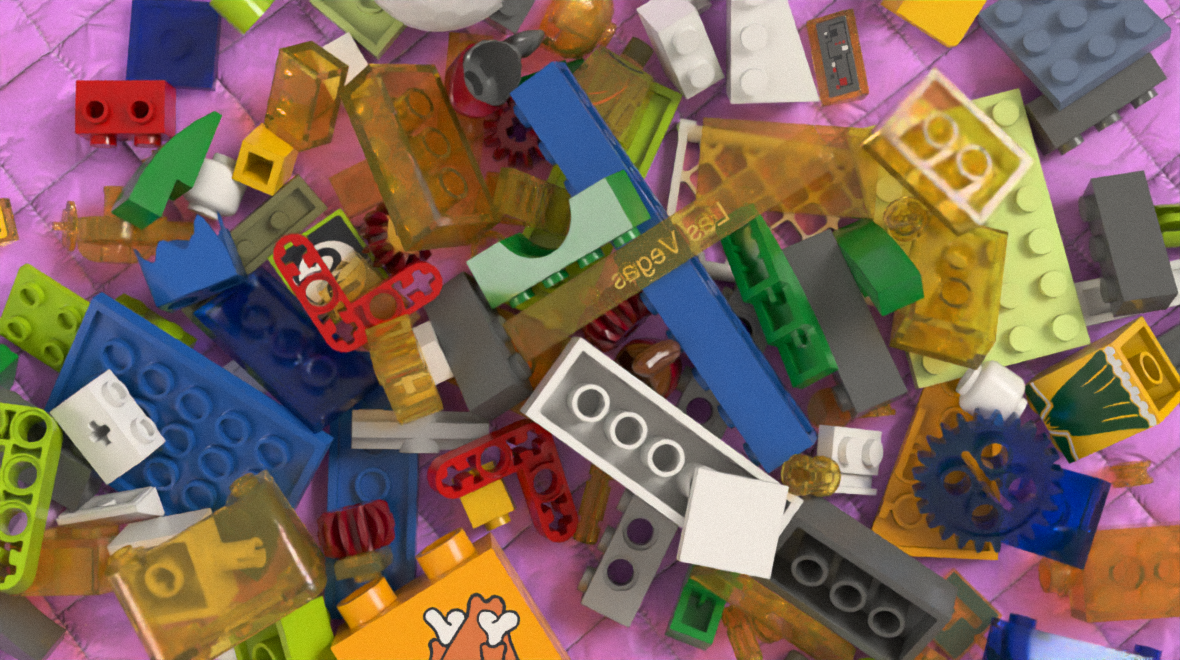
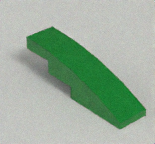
M748 202L728 215L730 220L720 226L718 224L725 220L726 217L715 223L716 231L742 300L753 305L768 345L778 348L792 387L802 390L839 370L823 330L801 284L755 204Z

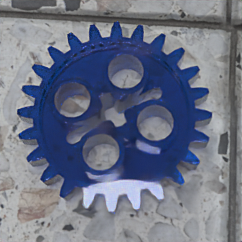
M975 408L973 421L969 422L966 421L964 416L957 413L956 421L958 426L953 429L946 423L941 422L939 425L943 436L940 439L932 435L926 436L928 445L932 449L931 452L918 450L916 453L918 460L925 466L912 468L914 479L921 481L912 485L915 497L921 498L917 502L920 514L929 513L926 517L928 527L931 529L940 525L939 533L944 541L955 533V541L959 549H962L969 540H972L976 553L982 551L985 542H991L994 551L998 553L1001 549V540L1005 539L1014 548H1017V535L1020 533L1025 534L1030 539H1034L1035 535L1031 525L1037 523L1047 527L1049 523L1043 511H1058L1059 509L1055 500L1050 496L1064 493L1061 484L1055 481V479L1064 476L1061 466L1054 464L1060 456L1055 447L1047 448L1051 443L1047 434L1043 432L1036 435L1037 427L1032 420H1029L1020 427L1021 419L1017 412H1013L1006 421H1003L1002 414L998 409H995L990 419H984L980 409ZM997 443L1003 445L1001 451L993 457L981 455L982 450L990 444ZM963 451H968L973 456L988 479L991 481L995 480L1002 496L1013 505L1012 509L1006 510L985 481L979 480L973 466L961 456ZM953 471L966 473L965 477L958 483L950 484L944 481L945 477ZM1025 477L1030 479L1029 484L1021 490L1009 489L1010 484L1018 478ZM988 504L993 506L992 510L985 516L978 517L972 515L976 507Z

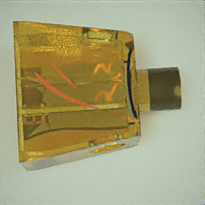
M633 36L620 56L604 46H599L573 73L575 79L626 152L632 145L656 88L653 77L643 71L654 50L647 43Z

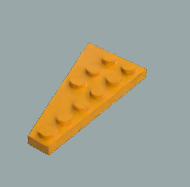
M961 378L923 387L870 530L910 556L998 560L1002 424L998 427H989L962 410L959 405L960 394L956 392Z

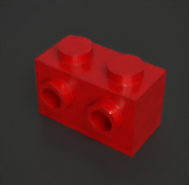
M76 80L75 134L90 141V146L96 148H116L117 141H134V146L140 148H159L162 145V141H168L176 135V89L165 80Z

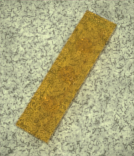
M694 564L689 576L691 579L816 660H853L856 648L852 644L748 575Z

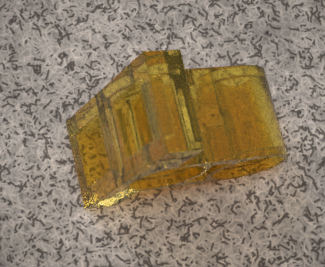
M501 167L500 172H486L475 215L501 224L537 228L554 235L567 237L571 222L569 199L572 197L565 188L514 168Z
M406 314L366 329L365 332L375 374L380 386L383 385L400 426L444 410L439 392L417 340L409 315Z

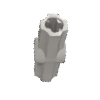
M400 407V411L383 409L352 410L351 449H399V453H440V450H454L489 434V420L472 412L441 411V408Z

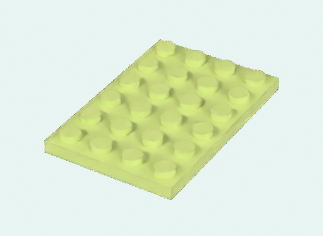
M1019 88L861 128L846 134L868 218L882 227L897 242L921 273L925 298L894 311L915 389L962 378L968 368L975 362L983 364L986 361L994 360L1003 366H1008L1091 344Z

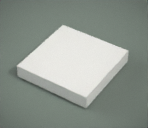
M695 467L676 559L680 562L770 579L789 486Z

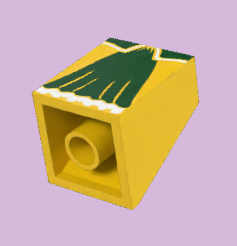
M1140 316L1039 372L1025 384V393L1030 408L1036 414H1039L1049 430L1052 444L1058 451L1063 453L1070 464L1160 424L1180 403V376L1143 316Z

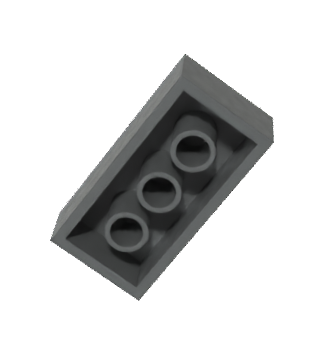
M806 487L799 495V498L804 502L778 537L770 579L757 576L751 577L873 659L914 660L951 620L958 587Z

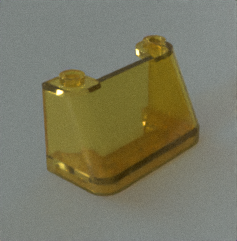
M267 469L257 475L250 472L239 477L230 485L231 493L227 497L224 507L147 552L144 546L133 548L131 545H126L118 549L107 559L104 575L150 660H213L307 604L326 587L325 555Z

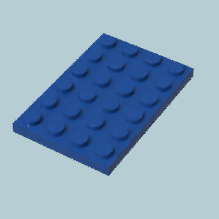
M103 292L92 298L44 411L50 413L62 402L110 369L117 379L127 387L129 394L145 415L155 423L157 430L166 442L143 461L109 483L108 486L118 492L150 486L152 488L156 487L165 512L163 517L211 508L223 543L259 536L262 544L256 545L255 548L264 546V563L260 566L253 565L240 568L256 579L264 570L334 437Z

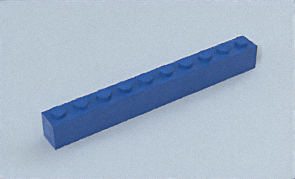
M552 61L509 93L516 103L513 106V110L517 118L526 128L530 129L532 127L542 141L538 146L545 159L553 166L558 165L567 179L564 181V185L571 197L609 175L621 170H625L651 219L637 226L641 235L628 243L616 248L613 241L610 242L618 253L615 255L616 263L624 274L627 266H636L628 268L627 272L629 273L634 270L640 272V277L636 281L643 290L640 296L644 305L654 316L658 314L661 316L669 328L666 330L667 338L679 343L681 347L680 353L685 351L694 365L691 371L697 383L705 391L709 389L712 391L720 403L717 406V410L725 424L731 429L736 427L746 441L743 443V448L750 461L757 467L762 465L768 474L814 445L818 438L817 432L565 62ZM675 230L679 252L675 253L673 250H671L669 247H667L665 244L659 241V239H662L676 250L672 231ZM655 248H661L665 252L666 259L663 263L658 264L655 262L656 260L662 261L663 254L653 260L651 253ZM656 250L654 252V257L661 253V251ZM643 256L650 258L653 266L646 273L652 274L655 268L656 273L650 277L646 276L636 261L640 260ZM642 259V267L644 269H649V261L647 259ZM635 272L629 275L635 278L638 274Z

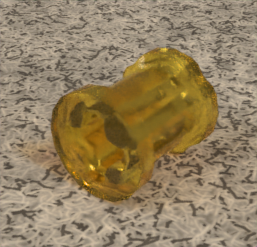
M794 454L782 466L781 481L784 485L789 486L788 492L795 496L811 494L817 497H828L835 493L840 485L841 470L838 464L830 457L815 456L812 458L805 454Z

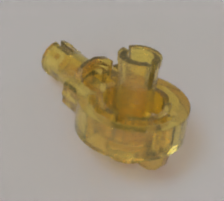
M124 186L103 187V216L81 217L77 220L78 250L89 261L105 264H136L138 260L133 249H137L141 256L147 260L151 255L156 256V248L159 241H190L191 236L194 234V222L168 221V216H163V213L158 220L143 230L110 213Z

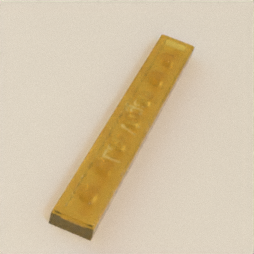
M812 124L502 325L527 363L840 164L816 126Z

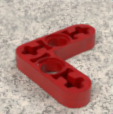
M300 233L285 234L276 241L273 248V259L277 268L327 344L339 352H350L359 348L434 300L442 289L443 279L439 270L429 262L414 261L349 301L318 251L306 236ZM288 242H292L296 247L303 244L307 248L302 254V258L309 269L315 262L321 268L319 271L307 274L299 284H296L292 278L301 274L293 261L285 264L281 259L286 254L284 245ZM419 270L424 275L431 272L433 278L428 281L431 289L423 293L417 288L406 294L413 302L404 307L401 295L391 286L400 281L402 289H405L414 282L412 274L415 271ZM324 280L331 285L333 295L326 304L315 305L307 299L306 289L312 281ZM381 293L391 295L396 302L394 313L385 319L375 317L370 311L371 300ZM340 301L346 306L344 309L337 310L343 322L346 324L354 322L357 325L352 330L354 338L348 342L343 337L336 340L332 337V334L337 329L330 316L324 322H321L318 317L320 314L332 311Z
M531 419L518 420L440 455L432 461L428 468L427 480L431 489L449 499L463 497L516 472L537 533L552 542L561 543L573 537L579 523L578 514L553 436ZM528 431L537 434V438L531 441L532 449L517 446L528 439ZM506 440L508 443H511L517 447L511 449L510 446L506 443ZM496 446L500 452L499 462L493 469L484 470L481 466V455L488 447ZM448 467L457 471L470 467L475 474L473 476V474L467 471L456 474L453 477L454 484L452 486L442 482V479L448 476ZM543 469H549L552 474L551 485L544 492H536L533 483L536 474ZM548 502H550L552 508L549 507V506H547V505H545V504H543V503H548ZM552 509L563 515V518L558 520L559 528L557 529L549 526L554 521Z

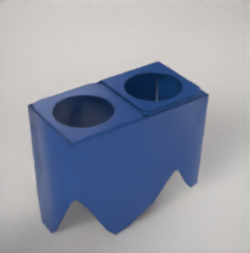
M218 211L217 215L221 227L218 236L205 219L197 214L194 220V234L191 236L190 241H159L154 263L145 260L137 249H133L155 305L160 310L174 313L249 280L229 229L224 226Z

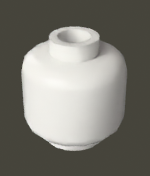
M215 153L212 160L205 158L193 188L183 194L185 200L189 202L187 208L218 222L217 211L221 217L234 215L247 188V185L232 179L237 161L220 153Z
M994 360L986 361L983 364L973 363L965 372L956 388V392L960 394L959 405L962 410L989 427H998L1006 420L1014 423L1021 416L1027 405V400L1022 398L1025 391L1024 380Z

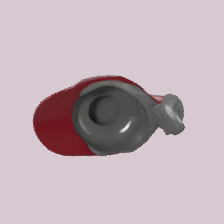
M541 29L527 30L509 36L504 41L482 40L477 44L472 43L467 46L450 64L445 74V90L453 109L465 117L479 119L487 117L503 107L511 96L509 93L515 90L520 83L521 59L530 56L541 45L545 32Z

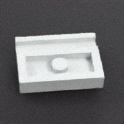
M819 425L815 470L821 471L820 484H814V491L877 495V489L871 488L872 475L878 476L879 464L883 458L882 431Z

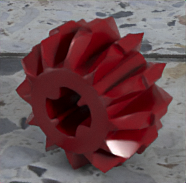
M510 96L507 101L509 110L505 112L500 108L493 113L499 121L484 120V129L494 134L488 135L483 141L485 147H497L492 155L495 162L503 160L509 154V170L516 169L518 158H524L526 169L531 170L534 168L531 158L533 154L540 160L546 161L538 146L542 141L532 127L526 133L527 140L523 142H517L516 136L512 139L508 137L514 134V126L522 124L514 113L513 106L516 103Z
M401 198L394 202L385 200L377 204L375 210L365 215L363 220L367 227L361 229L358 235L368 240L369 245H366L361 253H373L375 255L373 267L381 268L386 266L388 274H393L409 263L427 261L432 256L427 246L434 244L437 238L427 233V228L431 226L434 220H423L421 218L423 206L415 205L410 208L408 200Z
M624 278L618 283V286H622L626 280V286L621 289L617 288L615 283L611 287L606 288L580 316L579 328L585 334L584 337L602 352L616 349L635 333L652 314L641 299L640 293L643 292L639 284L636 285L633 281L630 282L629 278Z
M381 499L332 509L331 511L324 512L316 520L319 545H322L324 555L332 559L381 549L383 546L390 545L395 538L393 514L389 510L388 503Z

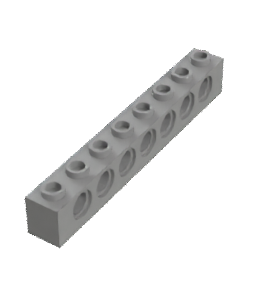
M737 284L734 285L733 289L725 286L722 291L723 296L738 318L747 325L750 336L761 352L764 353L768 343L753 305L743 302ZM686 365L675 390L681 392L675 407L687 415V405L692 399H704L709 404L711 412L708 420L700 425L721 440L727 425L717 410V406L720 403L710 389L705 391L701 388L692 374V368ZM625 488L616 507L623 514L616 528L609 525L606 527L596 548L603 552L596 569L589 565L587 566L577 586V590L583 592L580 604L629 628L679 526ZM638 518L648 520L653 529L651 537L643 543L633 542L627 536L629 524ZM617 559L627 560L633 566L632 576L623 583L612 581L607 574L608 566Z

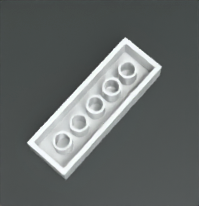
M573 336L520 410L524 415L681 528H683L695 467L780 484L581 337ZM788 490L779 536L804 502L790 490Z

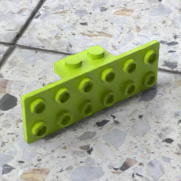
M26 263L18 270L0 318V335L60 373L90 302ZM126 293L115 299L190 348H194L198 339L185 332L178 324L168 321L146 307L142 301L132 298Z

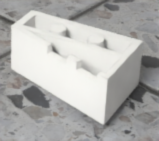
M726 0V93L731 104L820 101L788 0Z

